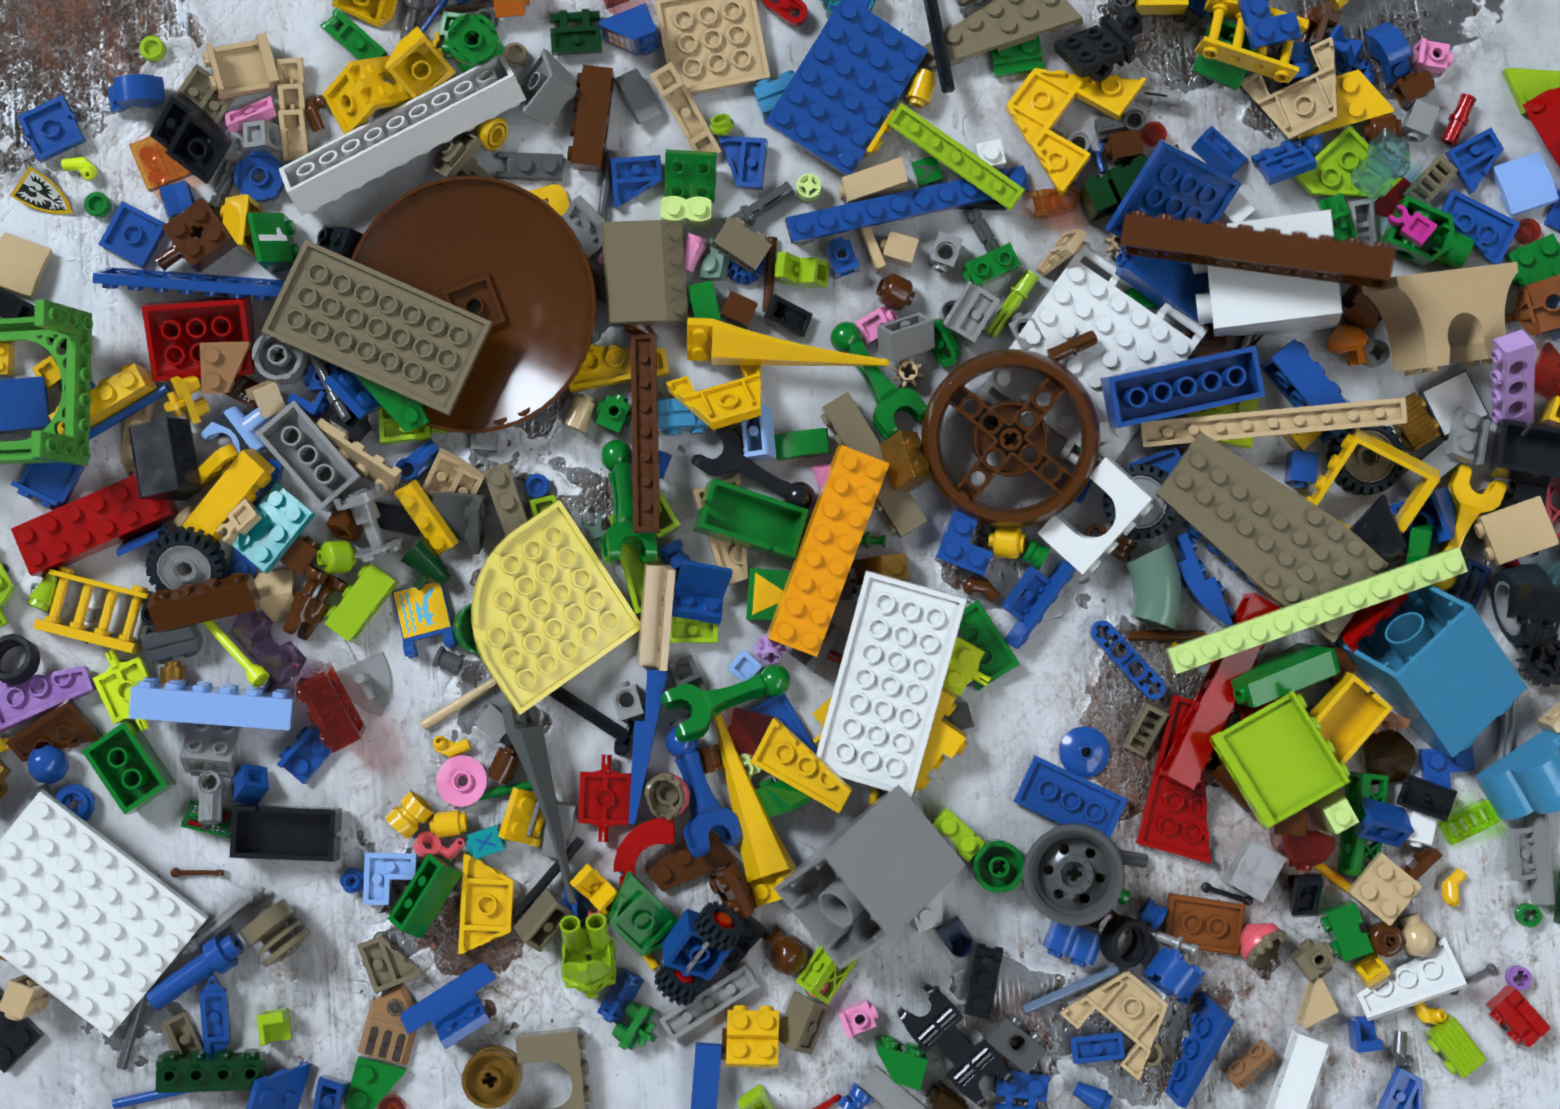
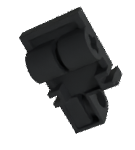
M1131 6L1123 8L1118 13L1116 19L1111 18L1107 14L1101 17V28L1095 25L1054 43V51L1081 78L1089 75L1096 82L1103 81L1111 74L1115 63L1120 67L1124 66V60L1128 64L1131 63L1132 56L1135 55L1136 42L1131 37L1142 33V16Z

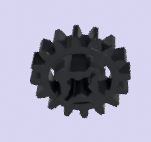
M1558 634L1547 639L1523 644L1525 648L1517 649L1522 656L1521 658H1516L1515 661L1522 663V666L1518 669L1519 672H1526L1524 680L1533 679L1532 685L1534 686L1542 684V687H1550L1551 683L1552 685H1560V640H1558ZM1545 643L1551 644V645L1554 646L1556 649H1555V650L1550 649L1549 645H1548V644H1545ZM1546 656H1547L1548 659L1545 661V664H1544V663H1543V659H1545ZM1534 670H1540L1542 675H1545L1546 677L1539 675Z

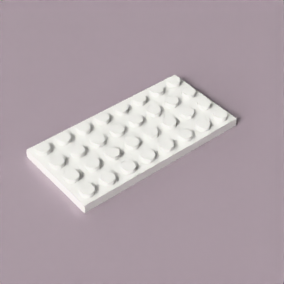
M866 571L816 754L839 777L890 791L899 784L907 795L912 798L967 598Z

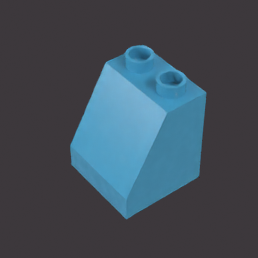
M1429 585L1407 593L1409 598L1388 619H1381L1373 627L1376 631L1370 637L1365 635L1357 643L1359 648L1354 653L1350 651L1341 637L1335 641V644H1340L1357 667L1359 674L1393 707V710L1398 715L1411 720L1409 727L1422 740L1454 758L1459 752L1471 747L1476 740V736L1496 717L1509 711L1513 701L1527 689V686L1474 607Z

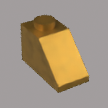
M906 553L854 560L857 585L863 584L867 570L900 580L909 579Z

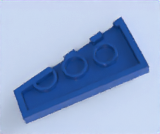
M1200 991L1198 1000L1201 1001L1198 1012H1193L1190 1023L1193 1026L1189 1037H1184L1181 1045L1183 1053L1181 1060H1176L1165 1090L1176 1105L1182 1108H1186L1235 1022L1208 993Z

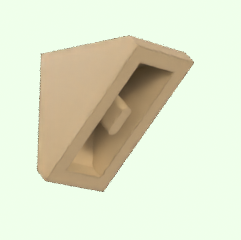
M1319 976L1312 981L1308 979L1295 1023L1305 1028L1339 1012L1323 979Z

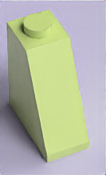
M1338 790L1307 806L1321 831L1338 834L1359 823L1348 800Z

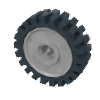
M1136 464L1124 468L1131 477L1155 497L1151 502L1154 507L1144 517L1140 514L1134 521L1136 526L1127 537L1142 540L1161 535L1172 526L1177 518L1171 507L1155 495L1168 477L1167 472L1148 464ZM1104 491V513H1106L1108 522L1113 526L1116 518L1115 504L1112 498Z
M184 526L178 527L176 531L172 528L166 534L162 533L152 545L146 560V575L150 576V584H156V591L161 589L170 591L178 589L184 584L197 585L211 578L223 579L227 563L226 559H224V550H220V543L218 541L213 542L214 537L210 534L207 537L204 536V530L199 529L198 532H194L195 527H188L187 530H184ZM182 563H187L191 567H185L182 565Z

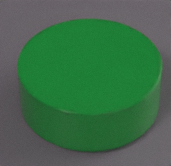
M92 192L86 197L84 207L91 216L104 218L111 212L112 203L105 194Z

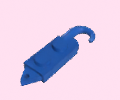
M211 974L204 990H201L199 993L202 1037L206 1053H215V1051L226 1048L231 1039L227 988H223L215 975Z

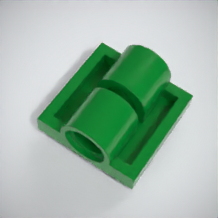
M666 149L665 197L678 196L686 200L691 197H705L710 199L712 203H715L717 152Z

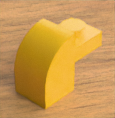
M587 863L569 883L589 899L603 915L608 917L619 890L598 870H595Z

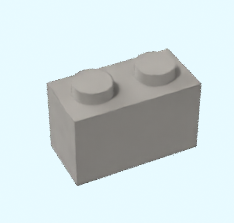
M920 312L877 326L879 354L891 362H900L906 357L921 355L925 351L935 348L934 320Z

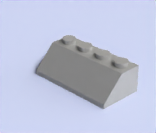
M295 400L255 433L323 511L329 512L335 507L333 500L335 498L343 500L342 495L350 492L361 477Z

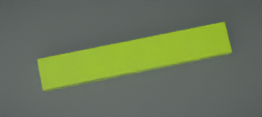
M900 103L887 122V125L1010 211L1025 192V189L903 103Z

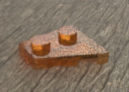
M151 136L129 144L146 189L149 192L194 175L165 153L167 148Z

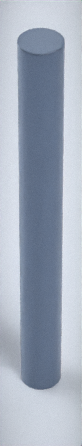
M1116 964L1028 1002L1022 1005L1026 1015L1114 977L1120 974V971Z

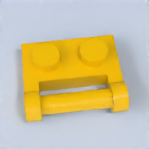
M513 787L498 837L540 847L542 842L540 836L545 823L540 805L531 834L527 835L536 802H538L533 791Z

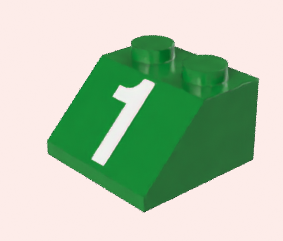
M247 213L257 263L269 273L291 269L300 251L298 244H294L293 235L296 234L293 220H289L284 213Z

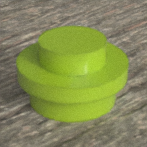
M718 114L711 119L710 130L713 134L725 136L734 128V120L728 114Z

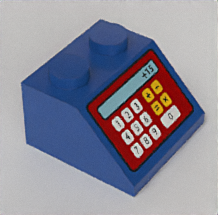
M646 3L599 21L604 41L631 54L646 56L654 53L656 48L660 47L657 30Z

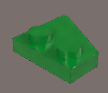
M361 1055L358 1056L344 1108L374 1109L406 1073L407 1067Z

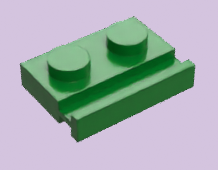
M1039 35L1034 40L998 51V49L990 51L994 78L1031 73L1034 68L1044 69Z

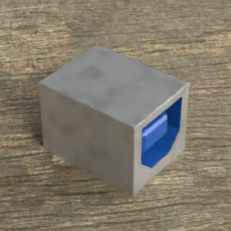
M1244 837L1221 881L1263 903L1287 858L1251 838Z

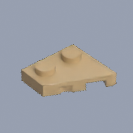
M1081 228L1063 232L1035 271L1044 277L1070 256L1079 253L1085 245L1083 240L1088 234Z

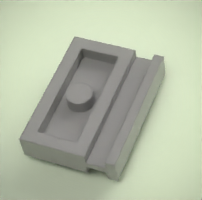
M968 281L942 325L974 344L1000 299Z
M1460 407L1455 409L1452 415L1446 456L1466 464L1471 463L1476 468L1483 466L1491 420L1481 419V416Z

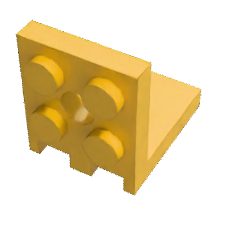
M391 55L350 61L322 94L344 135L362 126L377 109L402 105L413 99L385 68Z

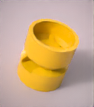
M412 790L400 800L401 807L396 806L385 816L387 822L407 839H410L418 831L419 822L425 823L434 814L432 807Z

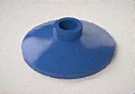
M1077 727L1063 737L1059 746V757L1067 771L1087 778L1099 774L1106 767L1110 758V747L1105 736L1098 730L1091 727ZM1085 747L1090 749L1088 757H1083L1081 753Z

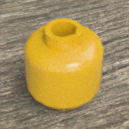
M997 527L994 533L989 534L988 547L993 548V553L996 557L1017 559L1020 554L1025 553L1027 535L1023 534L1020 527Z

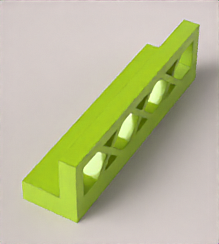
M819 946L795 982L828 1005L859 959L836 972L837 965L823 948ZM829 982V988L824 995L819 993L825 983Z

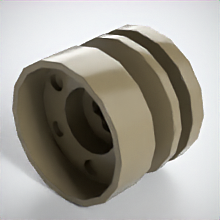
M285 899L271 906L239 933L249 946L255 945L260 941L263 943L262 948L256 954L258 958L266 952H270L271 955L262 962L266 968L281 962L292 954L311 933L308 928L298 934L295 933V930L303 923L301 920L291 925L288 924L287 920L292 916L294 910Z

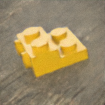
M736 1005L733 1007V1010H728L726 1067L778 1068L779 1011H774L772 1006H760L759 1010H748V1007L745 1005Z

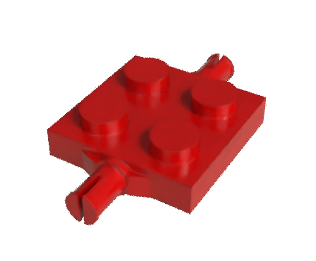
M601 754V770L580 772L578 823L598 826V842H603V832L604 842H609V827L614 825H630L631 773H618L611 770L612 755H607L606 765V754Z

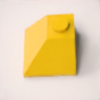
M418 26L398 42L385 66L413 99L443 84L456 73Z
M243 194L225 198V205H222L220 210L222 223L238 246L249 255L256 256L247 213L261 212L262 207L250 195Z

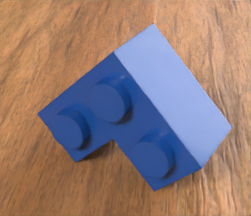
M954 510L934 560L977 577H983L993 552L969 543L978 521Z

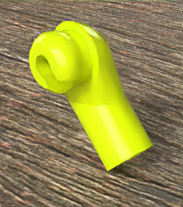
M86 157L61 160L63 171L77 170L85 180H92L97 176L96 166Z

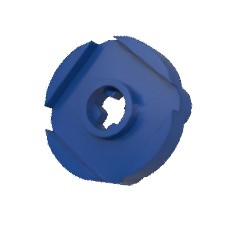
M254 151L249 153V156L243 160L240 159L235 166L233 175L234 183L239 192L250 195L258 203L276 200L284 188L279 168L283 167V165L272 154L264 151ZM263 171L266 178L261 183H258L254 179V175H259V172Z

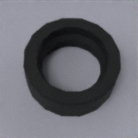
M3 635L0 637V681L9 685L23 684L37 672L40 664V653L37 647L22 635ZM13 647H23L26 652L23 664L13 672H3L1 670V660L4 654Z
M1123 915L1111 919L1102 930L1100 937V949L1103 956L1109 962L1125 968L1135 967L1141 963L1150 947V934L1147 927L1141 921ZM1130 927L1133 934L1131 946L1125 954L1119 956L1117 946L1119 937L1123 931Z

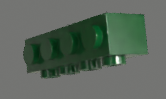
M253 1048L246 1049L244 1052L222 1049L218 1050L217 1053L193 1050L189 1054H179V1051L175 1050L165 1051L163 1054L158 1055L156 1061L155 1093L251 1091L254 1080L265 1076L266 1052H260L259 1049Z

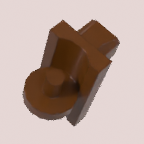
M1328 0L1325 1V4L1314 5L1313 8L1309 7L1307 13L1298 15L1309 20L1308 29L1304 32L1302 42H1308L1313 46L1330 37L1329 34L1325 33L1326 27L1330 29L1335 27L1340 18V14L1332 9L1334 3Z

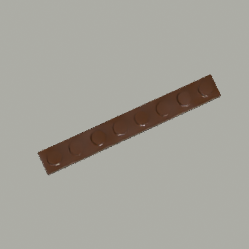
M656 333L630 335L633 530L635 534L661 533Z

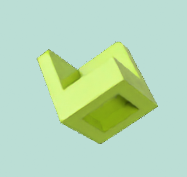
M288 1008L263 1011L256 1016L260 1046L292 1038Z

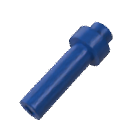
M233 933L226 937L216 935L203 944V953L146 992L148 1002L154 1009L161 1010L214 972L226 973L238 964V956L244 953V946L241 940Z

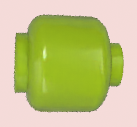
M346 540L326 541L317 552V563L328 574L347 573L356 565L357 558L354 555L357 552L355 547L351 546Z

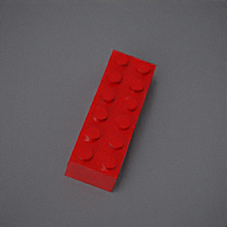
M136 474L15 526L11 528V531L29 574L42 577L49 572V569L58 570L60 566H68L160 524L173 520L179 511L173 500L140 499Z

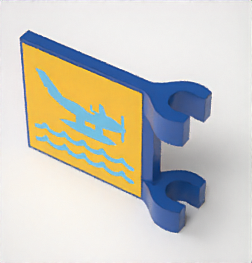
M432 581L428 582L421 590L412 586L392 592L403 639L405 657L410 659L419 656L415 641L441 634L443 635L445 647L449 649L458 646L457 641L454 639L453 626L443 585L440 586Z

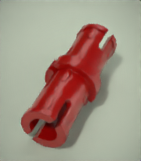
M1465 93L1460 95L1454 112L1449 115V123L1441 138V142L1449 146L1457 145L1461 132L1469 123L1468 117L1477 100L1474 96Z

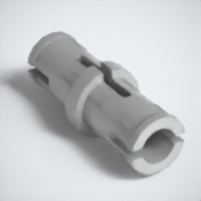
M1154 85V88L1144 86L1134 100L1150 102L1153 106L1165 104L1179 107L1182 91L1161 89L1158 85Z

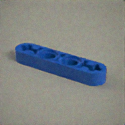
M1104 620L1093 623L1089 631L1092 640L1142 695L1151 700L1163 697L1166 691L1163 680L1112 624ZM1097 626H1106V635L1109 638L1115 635L1117 638L1111 641L1107 648L1104 646V643L1108 642L1105 637L1096 636L1098 633ZM1117 643L1124 645L1126 649L1125 655L1122 658H1116L1112 653V648ZM1134 662L1140 663L1143 667V672L1138 677L1132 676L1129 671L1130 665ZM1148 672L1151 677L1147 678L1148 681L1152 684H1159L1157 687L1158 694H1149L1148 690L1150 687L1146 682H1143L1141 685L1138 683V681L1148 675Z

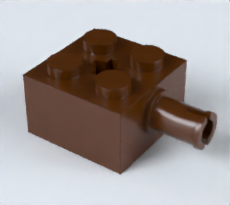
M202 197L162 226L163 230L172 240V246L154 259L166 271L167 268L183 258L186 259L193 269L201 273L238 245L222 223L223 220H221L219 214Z

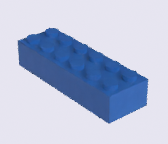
M1256 346L1232 349L1100 378L1110 428H1122L1265 396Z

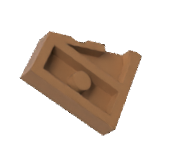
M251 342L200 343L202 394L231 392L235 383V377L242 368L243 359L247 351L250 350Z

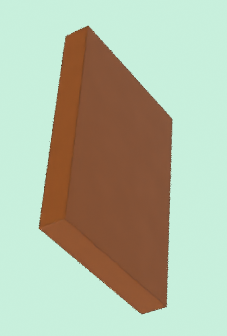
M1168 893L1166 903L1168 911L1164 918L1163 933L1176 938L1183 936L1185 943L1190 945L1192 943L1199 945V950L1239 956L1245 904Z

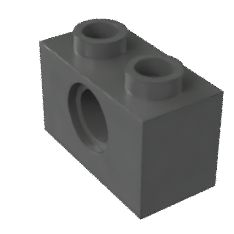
M1002 1014L984 1038L987 1043L1028 1075L1046 1052L1045 1047L1042 1045L1044 1040L1033 1031L1028 1034L1021 1027L1024 1024L1011 1014L1008 1018L1005 1014ZM1014 1036L1023 1037V1043L1020 1047L1014 1048L1010 1046V1041Z

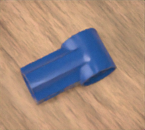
M431 439L407 458H402L396 463L395 466L402 471L406 466L414 467V472L409 477H404L401 473L400 480L408 484L415 479L418 481L421 475L431 468L439 451V448Z

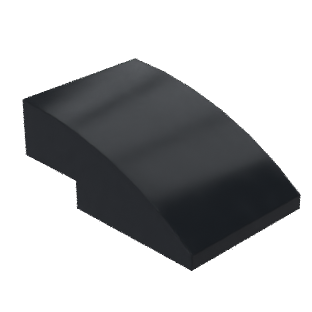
M182 92L171 96L149 135L167 148L165 152L167 155L206 184L211 180L232 144L213 119Z

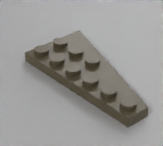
M993 0L944 32L950 66L958 65L961 60L975 56L979 58L985 56V52L994 49L1000 51L1034 40L1037 35L1049 31L1052 34L1059 32L1062 27L1074 24V26L1083 24V18L1067 0ZM931 41L923 46L928 51L921 62L929 71L936 72L937 66Z

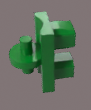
M1343 193L1317 202L1320 211L1331 209L1335 241H1344L1358 235L1351 217V210L1347 207Z
M636 1002L629 1003L624 1014L633 1019L631 1025L628 1027L624 1023L619 1022L611 1033L620 1042L618 1045L623 1050L627 1048L633 1050L636 1043L644 1047L647 1040L651 1042L656 1041L657 1036L652 1033L656 1024L650 1021L656 1009L652 1006H645Z

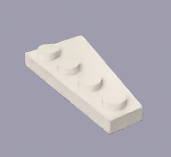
M1444 937L1437 942L1430 953L1425 956L1416 957L1407 964L1404 963L1390 976L1358 993L1357 998L1367 1021L1466 988L1467 982Z

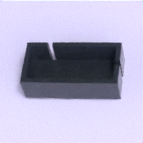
M1503 419L1495 431L1489 476L1560 488V428L1532 424L1524 433V436H1522L1521 433L1527 427V422Z
M256 804L233 805L229 858L326 862L339 860L341 836H336V832L341 831L342 808L264 806Z

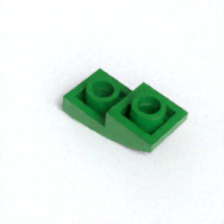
M827 428L774 435L776 458L779 461L799 457L810 458L831 453Z

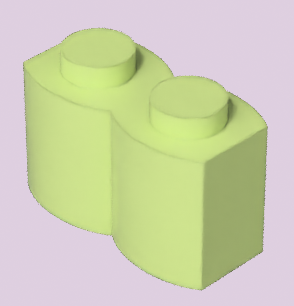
M678 196L664 197L661 199V220L682 222V226L689 225L694 228L709 227L712 225V201L705 197H691L687 200Z

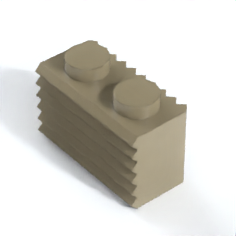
M546 888L513 928L525 944L541 952L542 948L546 947V944L552 939V936H555L556 932L559 931L561 919L572 915V911L562 897Z

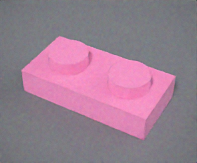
M272 96L226 113V126L230 134L237 131L243 132L242 123L272 120L277 116L276 105Z

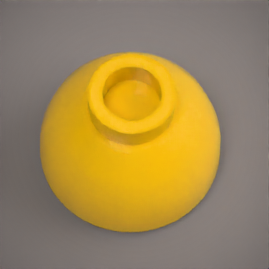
M496 117L476 125L474 131L483 142L481 146L488 151H494L505 142L508 135V125L504 119Z

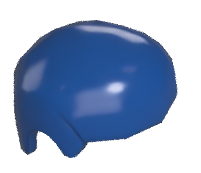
M46 745L40 749L34 748L27 759L29 774L37 782L44 784L60 781L69 769L68 756L63 750L51 745Z

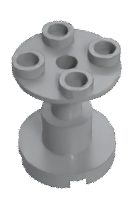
M382 482L376 483L373 489L370 488V485L347 492L342 495L344 500L340 498L333 500L337 511L350 508L356 525L362 524L370 546L354 555L355 558H361L363 562L376 559L378 557L377 553L387 550V553H392L401 549V542L404 541L403 537L384 540L377 522V518L381 515L375 499L386 493Z

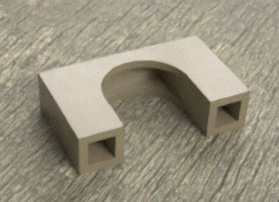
M580 1027L519 1033L515 1038L518 1064L541 1061L555 1062L561 1065L571 1078L572 1093L570 1098L561 1106L550 1109H588L587 1102L591 1101L590 1085H585V1076L588 1075L589 1071L587 1059L583 1060L582 1050L586 1049L585 1034H580Z

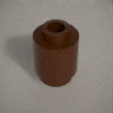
M506 744L505 747L498 748L489 767V778L507 785L509 780H512L520 763L518 754L513 746Z

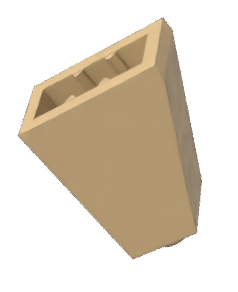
M902 157L842 177L841 186H838L840 200H845L846 204L906 191L908 179Z

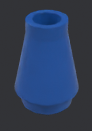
M1078 1081L1072 1094L1090 1109H1108L1113 1098L1112 1095L1108 1094V1090L1091 1086L1081 1081Z

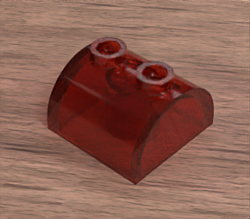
M1270 828V841L1273 848L1278 854L1287 858L1289 866L1296 867V870L1312 871V866H1317L1330 857L1335 846V837L1322 831L1306 830L1304 837L1275 834Z

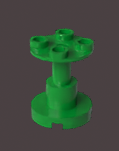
M461 15L449 26L447 33L448 48L457 60L458 67L462 73L487 63L501 53L503 55L504 46L498 38L497 30L494 24L484 15Z

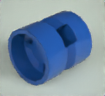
M1293 43L1289 64L1300 67L1299 72L1289 84L1281 82L1282 86H1289L1314 74L1313 64L1309 63L1312 59L1310 43ZM1280 47V48L1278 49V59H1279V60H1280V55H1281L1282 47Z

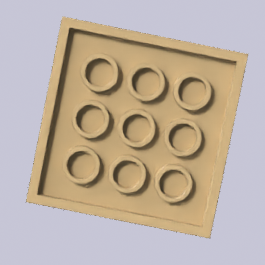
M654 0L666 64L672 62L691 95L754 84L763 79H770L756 0Z

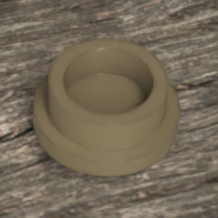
M512 42L505 46L503 56L510 67L518 68L526 63L528 52L522 44Z

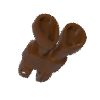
M308 565L305 569L307 579L303 591L296 592L290 605L291 610L285 618L283 631L290 635L294 634L298 629V638L305 641L308 640L317 625L321 623L327 614L330 606L326 601L331 594L336 591L343 593L349 586L348 583L340 578L325 573L323 570L312 565ZM321 584V587L316 597H312L317 586Z

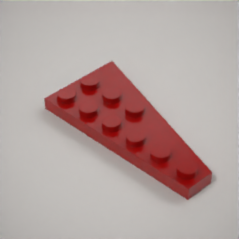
M1172 695L1168 711L1170 715L1165 723L1135 843L1211 864L1209 831L1207 827L1208 812L1205 773L1202 772V781L1194 790L1183 789L1158 775L1193 702L1192 699Z

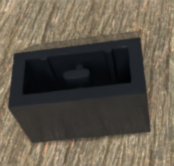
M324 224L318 233L317 245L352 259L353 253L363 234L349 227Z

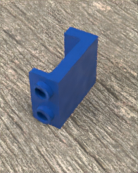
M65 463L27 464L19 481H13L11 485L18 488L17 493L29 499L35 496L41 499L39 504L54 510L55 507H61L68 503L86 466Z

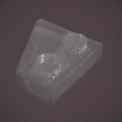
M346 640L292 641L288 644L311 687L358 662Z

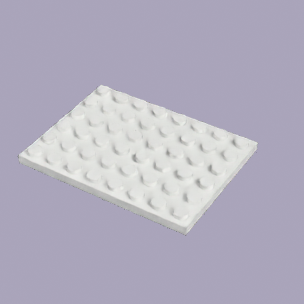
M42 789L0 839V955L107 1037H110L209 916Z

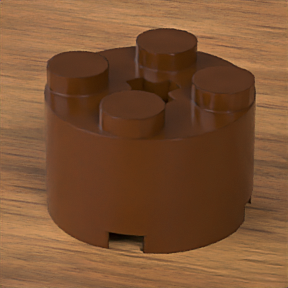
M1351 285L1341 297V316L1352 325H1356L1362 330H1365L1367 327L1373 329L1382 320L1377 307L1363 294L1362 286Z

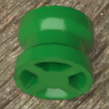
M1031 539L1020 561L1023 563L1029 562L1033 564L1034 568L1039 570L1050 548L1047 546L1042 547L1037 544L1036 540Z

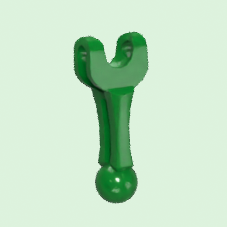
M841 322L832 329L830 341L836 351L870 357L862 342V332L856 324ZM855 366L872 392L876 403L872 421L874 427L884 440H887L899 431L893 419L895 412L905 411L915 421H923L927 406L918 392L909 388H897L877 366Z
M622 440L609 441L602 448L601 461L605 468L609 470L608 477L613 496V523L600 540L603 561L606 564H614L621 556V545L625 543L632 545L636 549L641 562L653 563L657 556L656 533L635 534L633 530V497L630 484L632 449Z
M777 664L768 665L760 674L729 687L703 691L694 685L685 683L665 691L660 700L663 707L667 710L682 708L691 714L688 720L678 725L675 732L677 740L680 743H686L703 737L709 730L711 719L735 705L752 699L763 698L765 695L778 697L785 694L790 687L791 677L783 666Z

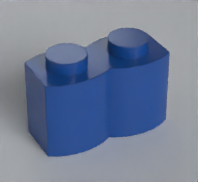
M1051 921L1042 945L1048 948V954L1060 959L1062 955L1072 958L1071 963L1085 968L1086 964L1093 966L1100 949L1101 935L1079 926L1063 925Z

